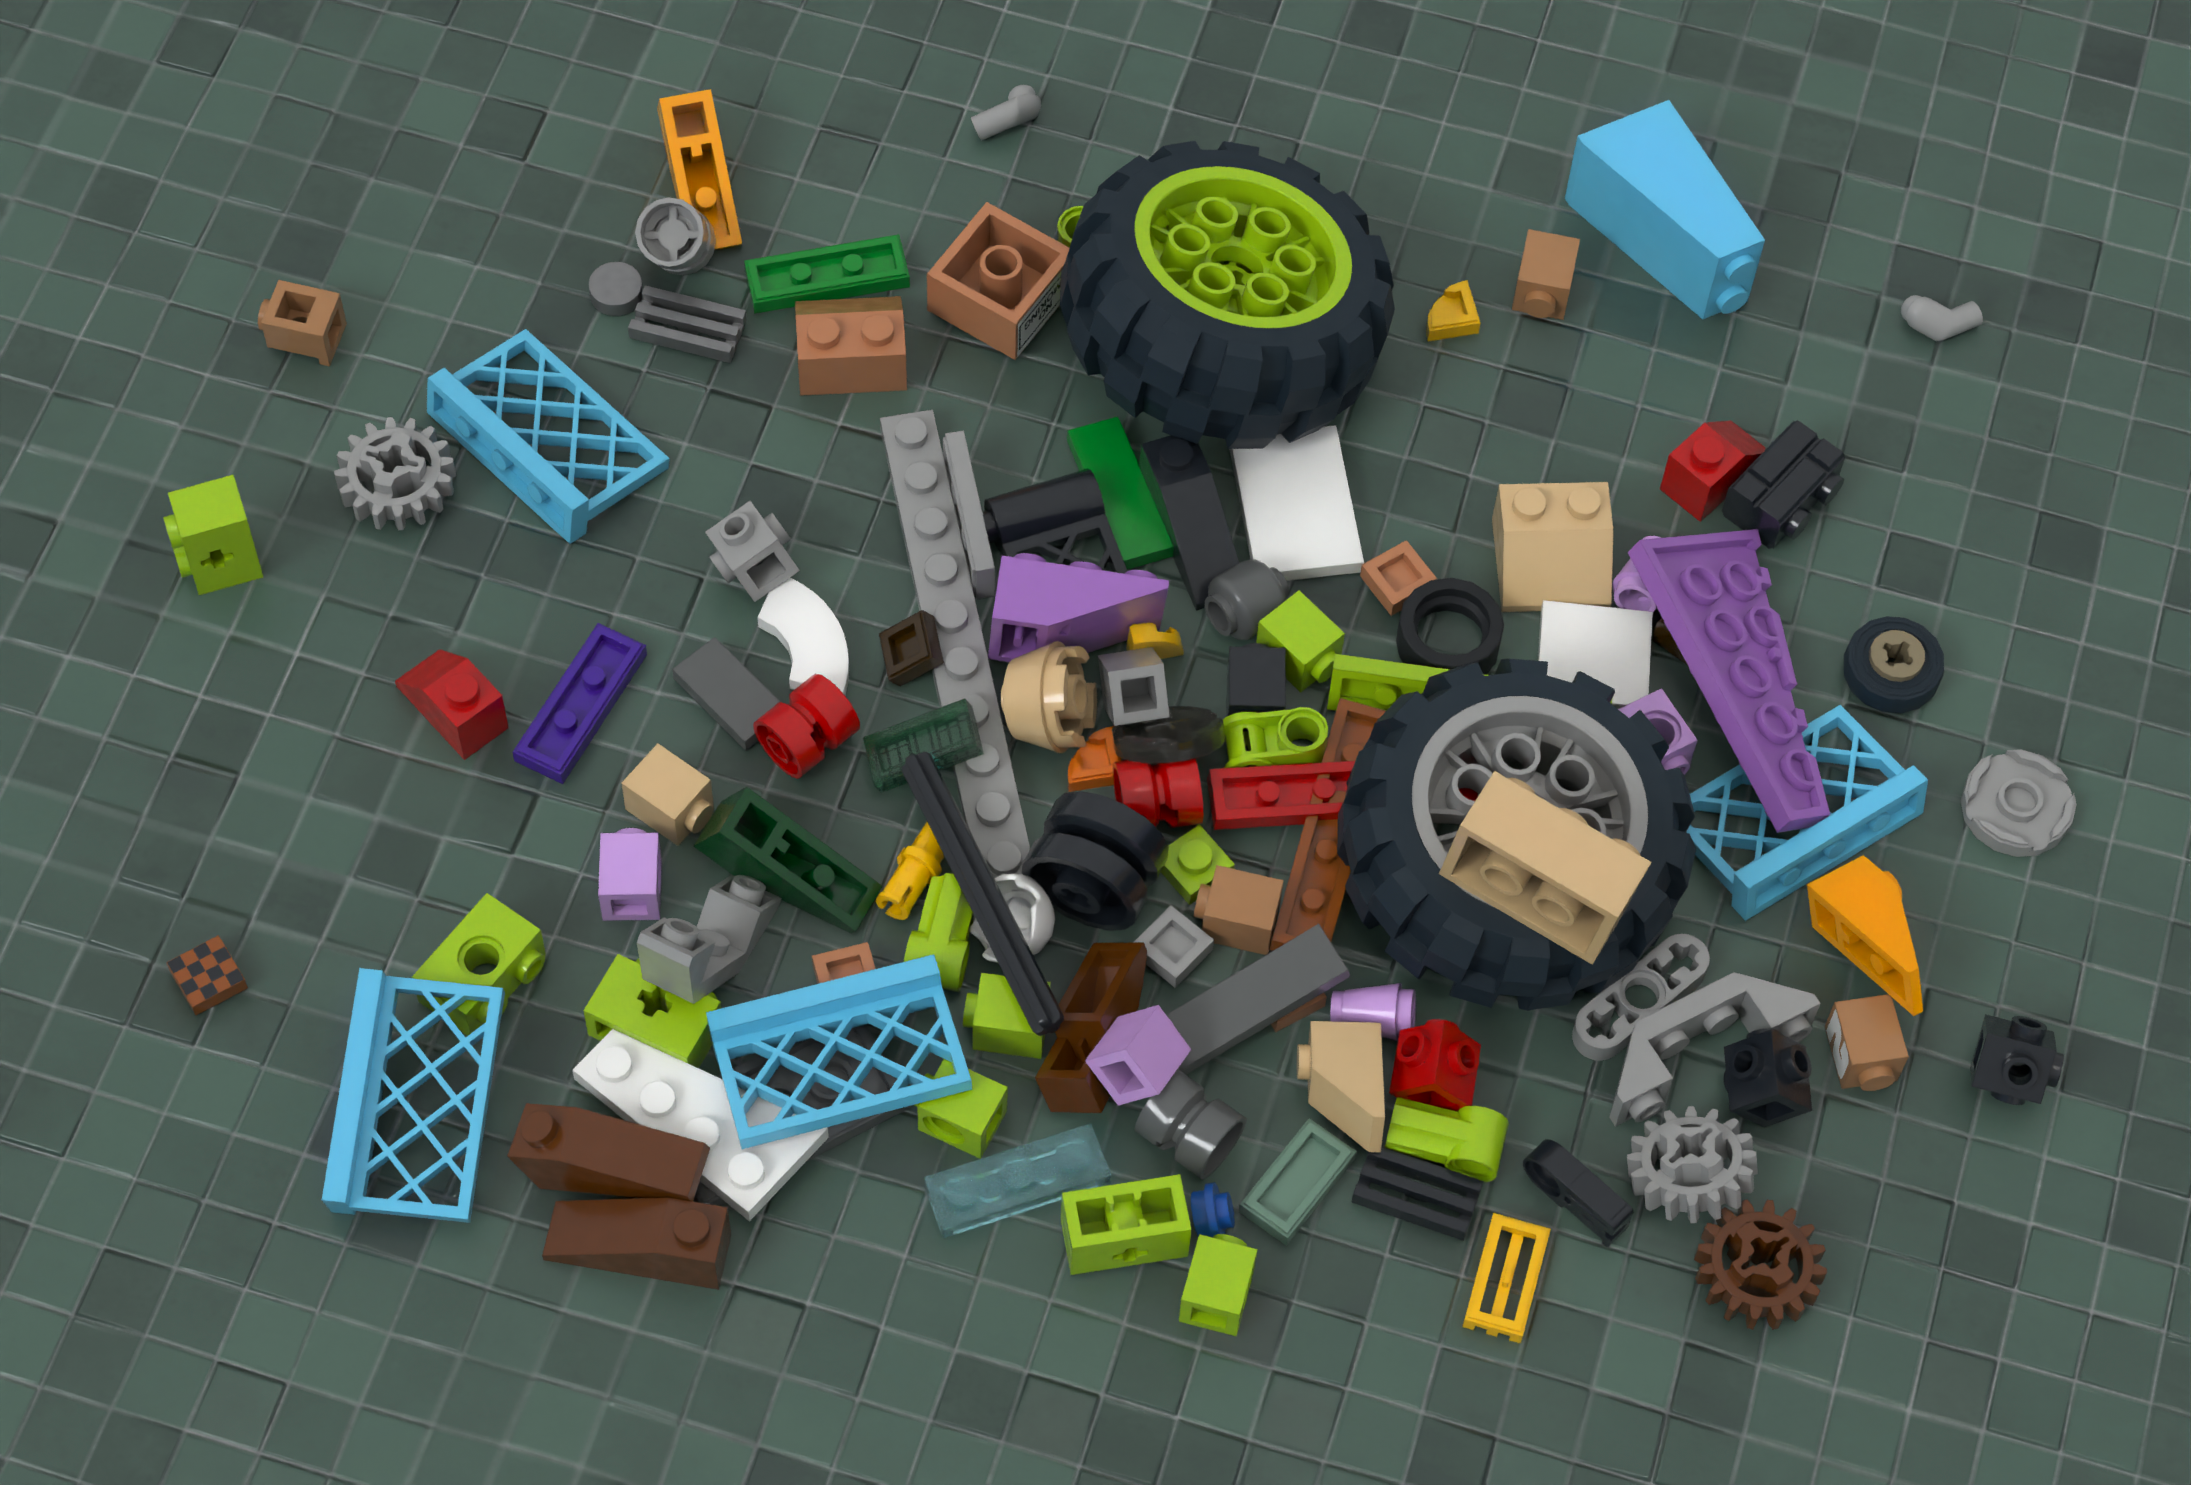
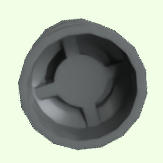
M1178 1069L1160 1094L1149 1098L1137 1119L1135 1131L1163 1151L1175 1147V1161L1204 1180L1221 1165L1234 1148L1245 1128L1247 1118L1219 1098L1207 1102L1204 1087Z

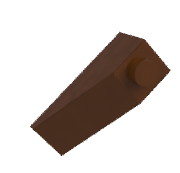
M526 1103L507 1157L539 1189L639 1198H674L693 1202L710 1147L704 1142L578 1107Z
M674 1198L556 1201L542 1257L545 1261L719 1290L731 1238L728 1207Z

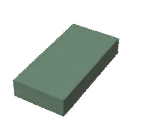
M1309 1118L1240 1203L1239 1213L1287 1246L1353 1163L1357 1151Z

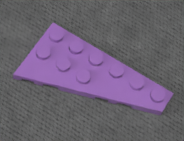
M1758 529L1639 540L1628 554L1777 833L1810 828L1830 815L1817 760L1806 751L1802 732L1808 727L1803 709L1795 708L1791 693L1797 682L1780 614L1770 608L1766 590L1772 585L1768 568L1759 566L1756 550L1762 545Z

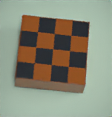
M219 935L166 962L170 973L195 1015L248 988L243 975Z

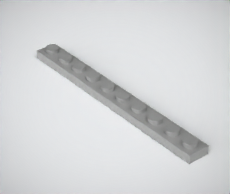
M933 410L880 418V430L919 611L924 610L934 616L944 661L943 664L932 669L943 725L971 715L979 744L977 748L951 758L963 818L994 878L1002 874H1022V864L1030 850V845Z

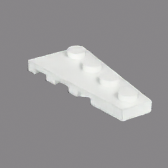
M614 1029L573 1069L574 1080L625 1121L706 1143L710 1147V1151L700 1182L748 1221H751L829 1138L828 1128L826 1127L741 1149L722 1079ZM738 1087L740 1097L742 1098L746 1091ZM757 1097L746 1113L748 1126L752 1127L774 1121L782 1108Z

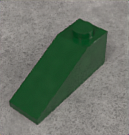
M748 787L720 802L693 846L732 875H745L755 878L766 886L765 891L849 933L856 932L882 888L881 884Z

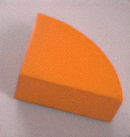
M1114 726L1094 732L1088 737L1086 746L1080 747L1068 767L1069 792L1113 785V763L1121 761V757L1116 749L1118 744Z

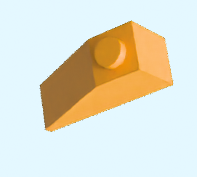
M711 89L659 98L657 111L677 199L684 200L709 220L714 228L716 238L714 250L742 245Z
M1862 855L1808 883L1807 890L1812 927L1910 1014L1916 1016L1923 1012L1919 967L1902 904V890L1896 878L1889 871H1882L1867 857Z

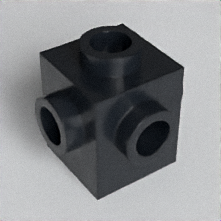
M1985 1014L1970 1065L1971 1086L1991 1091V1095L1994 1098L2008 1104L2023 1105L2025 1101L2041 1104L2046 1086L2054 1088L2057 1086L2064 1061V1054L2057 1052L2054 1032L2047 1030V1026L2042 1022L2029 1017L2014 1016L2012 1021Z
M1775 1029L1754 1030L1747 1034L1746 1039L1724 1046L1726 1066L1724 1085L1728 1093L1729 1109L1731 1112L1765 1128L1812 1111L1809 1082L1812 1067L1806 1052V1046L1782 1035Z

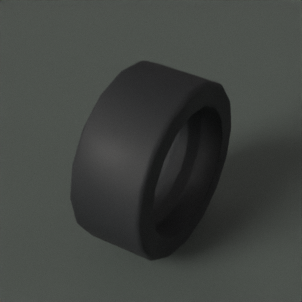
M1456 578L1431 580L1414 589L1403 603L1396 636L1399 657L1406 664L1450 670L1468 663L1478 662L1482 673L1487 674L1497 661L1503 634L1504 622L1501 609L1489 592L1473 582ZM1451 611L1463 614L1473 620L1481 629L1483 635L1481 644L1478 648L1466 654L1448 655L1436 652L1425 645L1418 636L1417 628L1419 621L1433 612Z

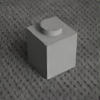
M1153 647L1098 655L1104 709L1114 726L1170 717L1164 663Z

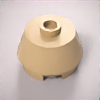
M1055 641L1016 657L1009 662L1001 689V707L1008 729L1015 739L1057 753H1064L1068 748L1086 746L1084 736L1081 735L1083 728H1094L1097 688L1096 683H1086L1081 663H1087L1090 657L1083 647L1065 646L1062 642Z

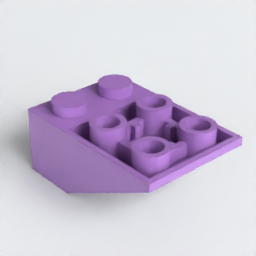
M1029 553L1017 554L1014 557L1002 556L992 616L988 659L1010 662L1016 657L1055 641H1060L1065 646H1081L1089 653L1126 641L1128 639L1129 627L1132 624L1154 623L1158 631L1162 622L1169 580L1158 579L1155 574L1144 570H1130L1125 572V574L1103 571L1098 565L1089 562H1073L1070 565L1049 563L1043 557Z

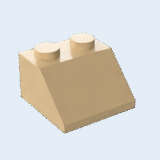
M1608 482L1499 484L1492 524L1501 612L1541 611L1543 600L1611 607L1613 521Z

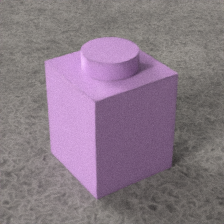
M1156 1005L1118 1016L1085 1062L1119 1106L1159 1095L1189 1054L1191 1048L1161 1007Z

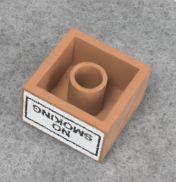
M986 202L927 273V311L1016 360L1060 306L1061 273L1069 247Z

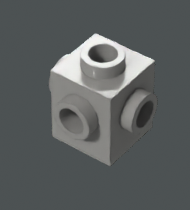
M751 501L745 503L705 532L718 550L709 556L711 561L728 584L737 578L754 602L800 571L783 547L785 543L791 540L787 532L773 513L762 518Z

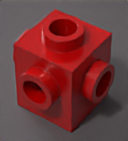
M1443 1019L1428 1020L1425 1025L1400 1030L1389 1093L1396 1098L1408 1099L1453 1111H1458L1465 1106H1472L1481 1044L1460 1031L1455 1023Z

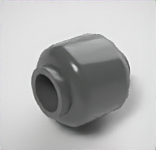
M1256 559L1245 560L1212 579L1208 587V597L1205 599L1206 614L1220 634L1224 636L1230 635L1237 640H1249L1257 636L1259 621L1286 601V597L1289 595V587L1285 577L1278 569L1274 567L1269 568L1265 563Z

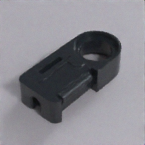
M1549 1139L1543 1140L1523 1160L1524 1170L1531 1181L1558 1206L1567 1208L1600 1237L1604 1246L1609 1247L1629 1227L1633 1215L1632 1207L1557 1142Z

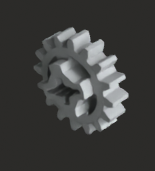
M388 417L385 429L377 430L372 423L365 424L367 433L365 438L361 439L355 435H350L347 438L351 452L338 451L337 459L340 469L335 470L334 474L344 507L353 506L355 518L358 521L366 519L371 514L376 529L381 530L387 520H394L398 531L404 530L407 518L413 517L415 521L422 525L426 523L424 514L426 509L429 508L440 513L443 510L441 495H453L452 478L456 476L454 460L450 455L448 442L446 440L437 441L436 431L432 426L425 428L420 433L418 432L415 419L410 418L405 423L404 428L396 427L393 417ZM425 459L429 462L431 466H426ZM360 481H365L366 489L362 486Z
M1688 1106L1685 1117L1677 1118L1673 1112L1667 1110L1664 1111V1124L1658 1125L1647 1120L1644 1123L1645 1137H1632V1153L1627 1154L1628 1175L1632 1181V1192L1635 1196H1645V1208L1649 1211L1661 1205L1665 1206L1667 1220L1672 1221L1679 1212H1688L1690 1223H1697L1699 1213L1708 1211L1715 1220L1720 1219L1721 1205L1727 1204L1732 1208L1738 1209L1742 1206L1741 1192L1752 1193L1754 1190V1175L1758 1174L1757 1151H1753L1752 1136L1750 1133L1740 1134L1739 1121L1735 1118L1723 1124L1719 1123V1112L1716 1109H1712L1707 1113L1705 1118L1697 1117L1694 1106ZM1727 1157L1731 1161L1728 1170L1724 1168V1160ZM1659 1159L1660 1169L1656 1172L1654 1164Z

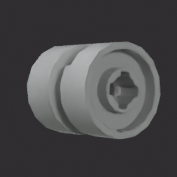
M668 197L656 200L643 210L637 220L635 235L638 247L646 258L671 274L687 275L696 273L707 265L714 254L716 238L713 226L706 216L682 199Z

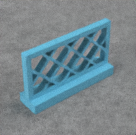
M527 329L516 334L454 374H451L446 368H442L428 377L427 413L569 544L586 534L587 522L669 468L670 458ZM525 351L539 364L538 371L506 368L507 361ZM476 380L499 382L498 396L474 395L467 386ZM505 383L537 386L536 400L504 397ZM543 386L566 388L575 396L574 403L542 401ZM502 412L534 415L533 429L509 427L502 420ZM540 416L573 418L572 433L539 430ZM579 419L603 421L611 429L610 436L578 433ZM538 445L571 447L570 462L545 460L537 452ZM576 448L609 451L608 466L575 463ZM615 451L638 453L647 462L638 468L614 466ZM574 478L607 480L606 489L588 499L574 486Z
M1841 705L1808 723V727L1802 732L1806 751L1813 755L1817 762L1849 765L1847 782L1821 779L1825 795L1845 797L1842 808L1833 813L1830 812L1827 818L1812 827L1800 829L1799 833L1789 840L1764 837L1766 822L1770 818L1765 813L1763 805L1760 803L1729 800L1732 789L1741 784L1751 785L1740 764L1690 793L1694 812L1698 810L1720 813L1718 831L1694 828L1691 824L1687 829V833L1690 834L1696 847L1695 855L1732 894L1731 906L1745 921L1924 812L1928 779L1914 765L1905 770ZM1838 727L1852 741V748L1849 751L1818 747V740L1821 736ZM1855 766L1879 769L1888 780L1878 786L1853 783ZM1727 814L1760 818L1758 836L1724 832ZM1722 846L1755 850V859L1739 870L1734 871L1721 857Z
M934 954L706 1012L713 1050L721 1072L741 1149L972 1090L971 1077L941 985L940 971ZM932 1007L935 1008L938 1019L927 1036L902 1024L909 1013ZM870 1024L883 1031L871 1049L868 1050L845 1039L852 1028ZM942 1034L946 1044L938 1041ZM894 1036L919 1047L906 1067L881 1056ZM814 1039L825 1044V1047L811 1065L788 1054L796 1042ZM837 1050L861 1061L848 1082L823 1071ZM931 1052L952 1062L955 1074L932 1080L917 1073V1071ZM756 1053L768 1059L755 1080L734 1071L730 1059ZM780 1065L804 1076L790 1097L766 1086ZM872 1067L898 1078L890 1091L876 1095L860 1088V1085ZM815 1082L840 1093L832 1106L818 1110L802 1103ZM738 1087L746 1091L742 1098L740 1097ZM757 1097L782 1108L774 1121L752 1127L748 1126L746 1113Z
M359 968L322 1194V1201L331 1212L355 1215L356 1211L470 1223L505 996L503 988L386 976L383 970ZM398 993L423 995L435 1011L406 1031L395 1017ZM433 996L450 999L440 1006ZM466 1000L489 1002L486 1022L466 1038L448 1016L450 1012ZM442 1019L460 1042L431 1063L414 1040ZM394 1026L401 1036L391 1043ZM483 1038L480 1057L473 1048V1045ZM409 1045L426 1068L397 1089L386 1075L387 1062L393 1055ZM467 1051L479 1066L478 1076L475 1082L456 1095L439 1071ZM433 1076L451 1100L422 1121L405 1097ZM385 1083L392 1094L381 1101ZM474 1096L471 1114L464 1103ZM400 1102L417 1126L388 1147L377 1133L378 1118ZM458 1108L470 1123L469 1135L466 1140L447 1153L429 1129ZM424 1134L442 1158L413 1179L395 1155ZM376 1141L383 1152L372 1159L374 1143ZM466 1153L462 1172L454 1161ZM389 1160L408 1182L407 1185L388 1199L366 1197L369 1175ZM449 1166L461 1181L458 1206L432 1204L421 1190V1187ZM415 1192L423 1203L404 1200Z

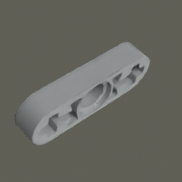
M1675 934L1660 943L1637 962L1635 968L1630 973L1603 990L1579 1011L1572 1031V1040L1576 1049L1583 1056L1597 1061L1607 1060L1617 1055L1628 1045L1637 1020L1689 995L1701 985L1710 962L1709 952L1705 944L1689 934ZM1687 956L1691 958L1693 962L1690 970L1685 966L1680 967L1670 975L1667 984L1662 976L1669 971L1673 957L1678 960H1682ZM1634 985L1646 986L1655 993L1657 1003L1647 1009L1636 1008L1626 999L1625 991ZM1615 1009L1619 1018L1613 1023L1608 1038L1602 1034L1595 1038L1589 1035L1591 1023L1596 1027L1603 1026L1612 1018Z

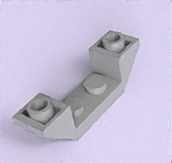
M731 875L710 888L697 926L682 919H667L664 917L640 932L637 948L642 979L693 1004L740 972L778 910L782 898L765 891L766 886L755 878L745 875Z
M1733 972L1637 1020L1626 1050L1609 1116L1615 1127L1632 1118L1635 1122H1642L1657 1114L1665 1106V1099L1673 1077L1661 1060L1668 1059L1682 1051L1689 1044V1039L1705 1031L1710 1035L1718 1034L1735 1023L1739 1017L1749 1033L1758 1029H1775L1782 1035L1799 1043L1811 1033L1813 1029L1812 1023L1821 1003L1815 994Z

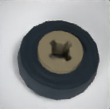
M1886 616L1867 622L1853 634L1844 653V677L1851 692L1865 705L1881 712L1901 714L1919 709L1934 696L1944 675V653L1937 638L1923 625L1907 618ZM1889 658H1896L1894 662H1887Z

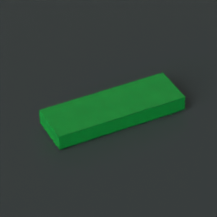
M899 234L744 260L745 274L754 314L795 307V301L844 299L910 287V276Z
M1119 417L1067 430V442L1079 471L1090 469L1096 478L1104 503L1105 515L1127 570L1173 557L1174 546Z

